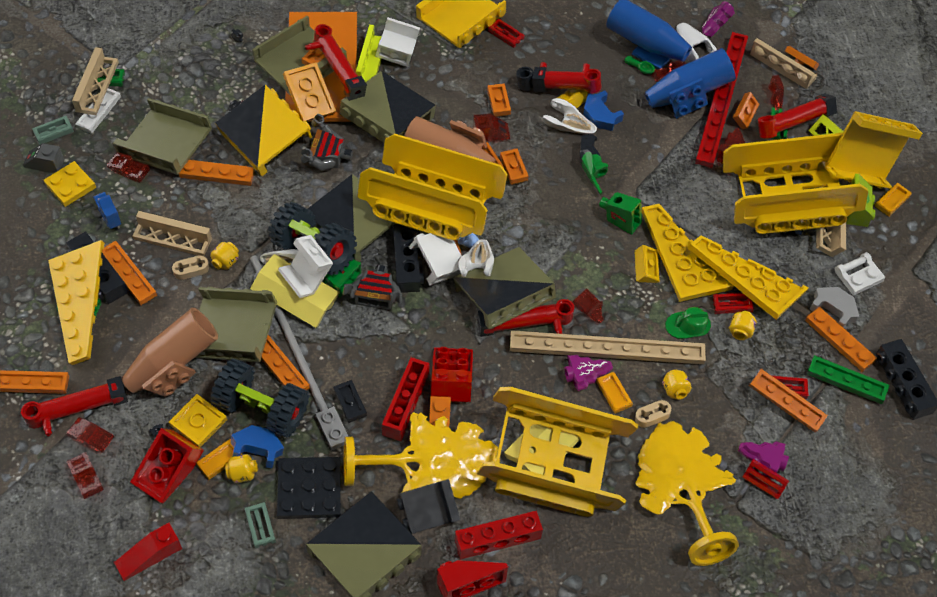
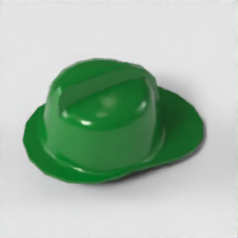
M690 307L685 311L671 314L665 323L667 332L678 339L703 336L711 328L708 313L698 307Z

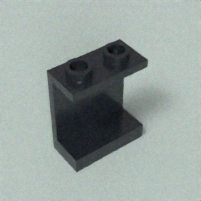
M449 479L399 493V498H396L399 511L403 510L405 516L402 519V523L411 534L460 520Z

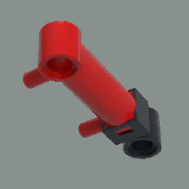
M542 62L540 67H534V72L530 67H521L516 71L517 84L521 91L533 89V92H546V88L580 89L593 94L599 92L602 88L601 72L597 69H590V65L587 63L583 65L582 72L547 71V63Z

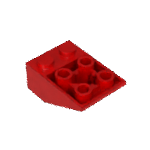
M434 347L431 396L451 397V401L471 402L473 349Z

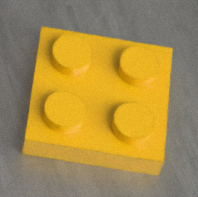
M75 161L43 180L45 185L65 207L96 188L95 183Z
M196 394L169 421V425L186 439L201 447L228 419L226 415Z

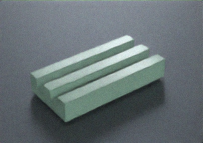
M67 116L32 128L39 144H44L74 132Z
M265 502L246 507L245 512L255 549L259 548L260 545L266 546L270 542L272 544L276 543ZM261 508L263 510L267 528L270 537L266 538L261 518L258 509ZM251 511L255 513L261 540H257L250 514Z

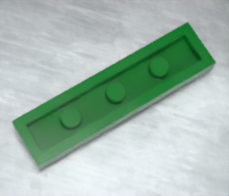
M815 355L807 372L809 376L879 404H883L889 385Z

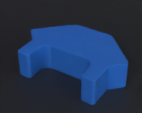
M606 91L598 94L588 93L583 115L597 128L613 131L614 125L622 122L624 113L621 110L612 113L604 104L607 101L608 95Z
M102 192L93 196L107 227L112 229L121 225L118 212L110 195Z
M251 425L231 435V444L234 447L232 457L239 456L242 452L262 455L267 458L266 467L273 468L275 458L283 455L284 446L274 432L266 428Z

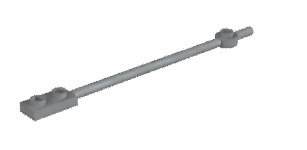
M256 255L250 258L256 271L254 280L262 269ZM276 305L275 314L321 411L316 413V418L332 451L344 446V438L348 437V434L334 406L331 408L327 407L281 307Z

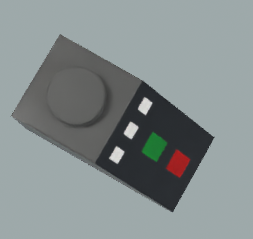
M42 143L29 151L23 167L55 173L61 169L64 162L61 148Z

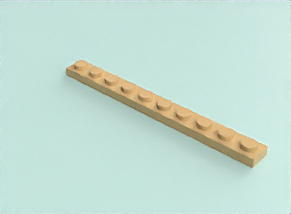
M511 331L510 351L691 364H705L706 361L704 343Z

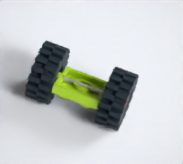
M290 202V204L285 203L284 207L280 206L278 208V213L275 212L273 214L275 218L270 220L272 226L268 228L271 232L268 235L274 245L283 250H298L293 244L296 238L311 235L333 262L327 272L328 274L336 275L338 271L343 272L344 267L350 265L348 262L353 260L354 257L352 255L356 254L354 247L357 246V242H355L356 236L353 235L352 231L335 223H331V225L326 224L325 229L313 227L316 225L314 220L316 217L312 214L313 212L294 202Z
M232 358L231 361L229 360L227 365L222 367V372H219V377L214 382L215 387L212 388L211 403L231 413L237 411V408L241 407L242 402L252 408H255L257 405V407L262 409V412L268 414L269 418L266 422L268 430L286 438L290 437L296 431V427L299 426L300 421L304 417L303 414L307 410L309 392L296 385L287 383L278 392V396L273 399L251 389V382L254 380L253 375L255 373L254 367L235 358Z

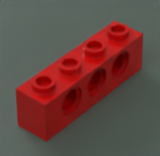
M410 358L383 420V436L402 441L410 422L411 414L415 410L429 376L428 362Z
M536 510L455 531L454 541L461 560L541 539L543 528Z

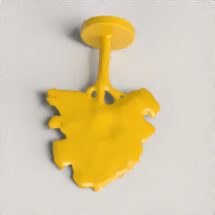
M421 412L419 414L412 413L410 417L411 445L407 446L400 454L355 455L354 438H344L345 486L354 485L355 465H396L404 470L407 478V483L402 492L449 479L454 497L460 499L464 496L472 495L486 481V477L477 475V470L484 462H496L498 447L492 441H483L478 438L484 430L477 424L460 422L456 432H453L446 426L448 419L445 416L438 418L434 426L426 420L428 416ZM407 462L419 463V470H411L407 466Z
M670 421L667 424H662L660 422L654 432L651 433L649 439L645 440V444L642 445L638 454V466L642 470L639 472V477L635 484L639 488L650 491V494L642 493L639 502L642 507L659 515L669 509L671 504L688 505L693 510L704 535L688 551L691 563L698 566H706L721 562L737 551L739 543L736 536L731 532L713 533L703 510L702 500L705 498L706 491H713L714 489L734 484L736 482V479L733 477L734 474L728 470L724 472L716 467V465L721 463V455L716 453L711 457L702 452L705 448L709 447V442L700 430L693 427L692 431L687 434L679 423ZM687 490L691 500L682 498L679 492Z

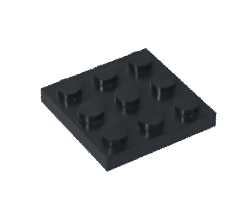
M341 457L279 458L277 519L339 518L341 516Z

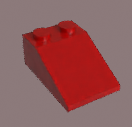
M161 428L130 482L160 503H164L194 469L204 450L174 430Z
M448 561L437 569V585L443 597H471L505 583L508 565L507 563Z

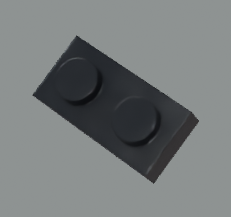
M352 380L333 386L335 395L348 423L367 416L366 409Z

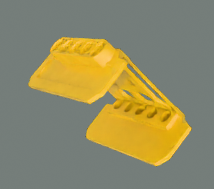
M843 133L734 144L723 152V172H734L739 176L743 197L735 202L734 223H745L755 228L757 233L766 234L840 226L847 221V217L853 212L865 210L868 189L861 184L840 186L839 180L831 178L828 171L824 168ZM809 175L813 178L809 183L793 184L792 180L794 176ZM784 178L785 185L771 187L765 185L764 182L768 179ZM753 181L759 184L762 194L746 196L743 182Z
M393 134L385 139L382 163L391 166L395 173L391 174L372 167L360 173L357 196L359 199L367 201L372 207L374 215L381 219L450 240H457L459 237L463 238L471 233L476 235L483 234L488 211L484 203L491 197L502 199L508 174L499 164Z
M500 387L493 396V401L502 403L507 407L496 462H484L477 470V475L487 477L497 483L495 488L497 493L586 517L593 516L594 508L617 511L625 505L626 500L620 495L600 489L610 435L629 437L638 429V424L627 418L514 387ZM508 417L519 420L524 428L516 467L499 463ZM532 425H539L552 429L551 440L546 441L533 437L530 434V427ZM565 432L578 436L581 440V446L579 448H572L559 444L560 433ZM534 447L536 449V452L531 453L529 451V448ZM565 453L592 459L590 472L586 473L564 467ZM530 463L545 467L544 475L523 470L522 466ZM553 470L572 475L574 483L553 478Z

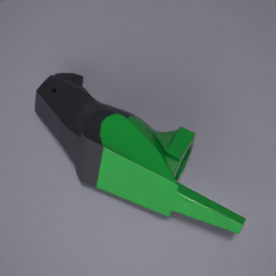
M586 134L581 136L580 165L590 182L593 183L601 195L602 190L595 178L606 175L608 164L602 162L599 152L594 147L597 137L593 134Z

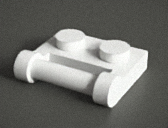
M867 252L851 262L835 267L836 274L853 296L883 282L885 276L874 264L871 255ZM862 264L865 265V268L851 275H848L846 273L847 271L855 267H858Z

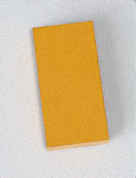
M896 183L876 202L875 207L890 217L912 193L899 183Z
M615 372L597 378L596 383L614 414L632 407L633 403Z
M231 439L196 462L208 480L223 471L226 463L233 456L234 447L231 444Z

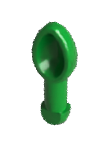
M632 56L625 58L626 64L638 68L641 73L646 75L655 73V67L650 62H640L633 59Z

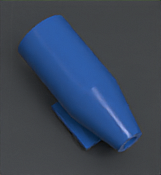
M619 0L607 19L606 27L637 45L632 55L642 61L650 62L659 71L670 59L684 62L691 53L692 46L668 22L629 0Z
M720 48L672 70L645 92V96L651 108L672 105L674 116L677 119L708 105L706 93L736 79L735 71L729 56L724 49Z

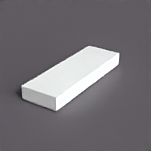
M108 88L97 115L84 113L76 122V127L92 134L121 98L120 93ZM92 102V104L88 108L93 109L95 103Z

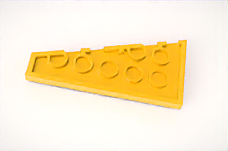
M660 204L642 207V215L679 302L733 289V285L729 281L727 282L724 277L688 249L693 240L687 238L685 231L682 228H678L673 222V218Z
M702 235L688 247L691 252L776 320L803 296L809 288L804 285L800 287L792 283V279L788 277L784 279L776 275L774 270L751 259L745 260L739 257V253L735 251L730 253L722 249V245Z
M102 240L48 260L68 362L71 365L91 358L93 335L91 334L92 326L95 324L94 309L98 301L99 269L102 266L103 260L101 258V252L104 249V242Z

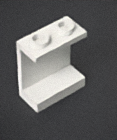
M388 17L375 57L408 67L420 27Z
M422 233L414 237V241L409 247L410 249L419 247L432 271L427 278L429 285L461 274L458 262L462 255L454 240L431 233L426 235Z
M311 235L296 238L293 244L299 251L293 262L278 269L299 298L313 295L333 264Z

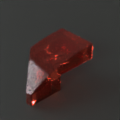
M774 75L769 84V89L772 92L770 103L778 111L782 109L784 86L780 76Z
M586 288L572 303L588 317L600 324L603 321V301H599Z

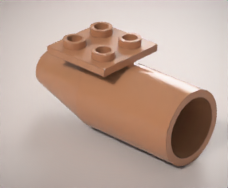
M417 116L411 121L405 133V137L495 163L496 161L495 158L483 150L487 148L483 131L475 127L473 129L467 127L461 121L455 122L451 120V130Z
M191 308L145 345L123 375V384L132 393L145 389L164 397L173 394L175 389L188 382L190 377L196 373L194 369L185 365L218 339L217 331L203 313L196 308Z

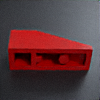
M167 523L146 535L118 558L114 564L123 581L182 550V546L170 523Z

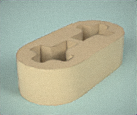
M204 256L179 260L172 266L173 274L179 280L203 275L209 270L208 260Z
M660 400L639 408L635 416L636 424L646 428L667 420L671 414V405L667 401ZM659 408H661V410H666L665 413H663L662 411H658ZM641 415H643L644 417H648V420H645V418H641Z

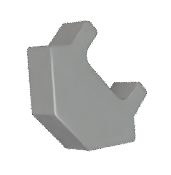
M839 287L816 289L814 293L815 300L810 307L811 311H815L818 307L827 309L840 318L839 324L843 328L847 323H856L859 313L853 296Z

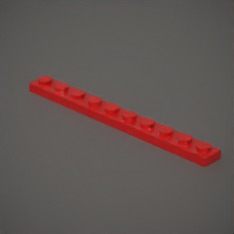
M735 32L731 34L726 53L733 65L736 79L717 88L715 91L695 164L713 167L748 40L747 35Z

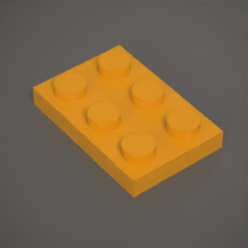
M317 62L283 73L302 122L314 120L317 114H321L324 117L336 112Z

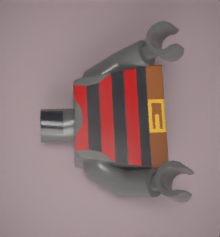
M317 114L311 124L315 128L320 127V130L317 129L311 149L305 148L301 152L302 156L300 159L303 163L309 161V167H315L320 171L338 168L341 159L352 160L353 150L346 149L344 138L339 136L326 123L323 124L324 117L321 114Z
M376 265L375 271H365L363 276H360L352 284H345L342 295L350 294V297L354 298L355 294V304L359 306L392 310L393 302H400L402 304L400 288L397 286V282L392 281V275L386 273L387 268L384 265Z

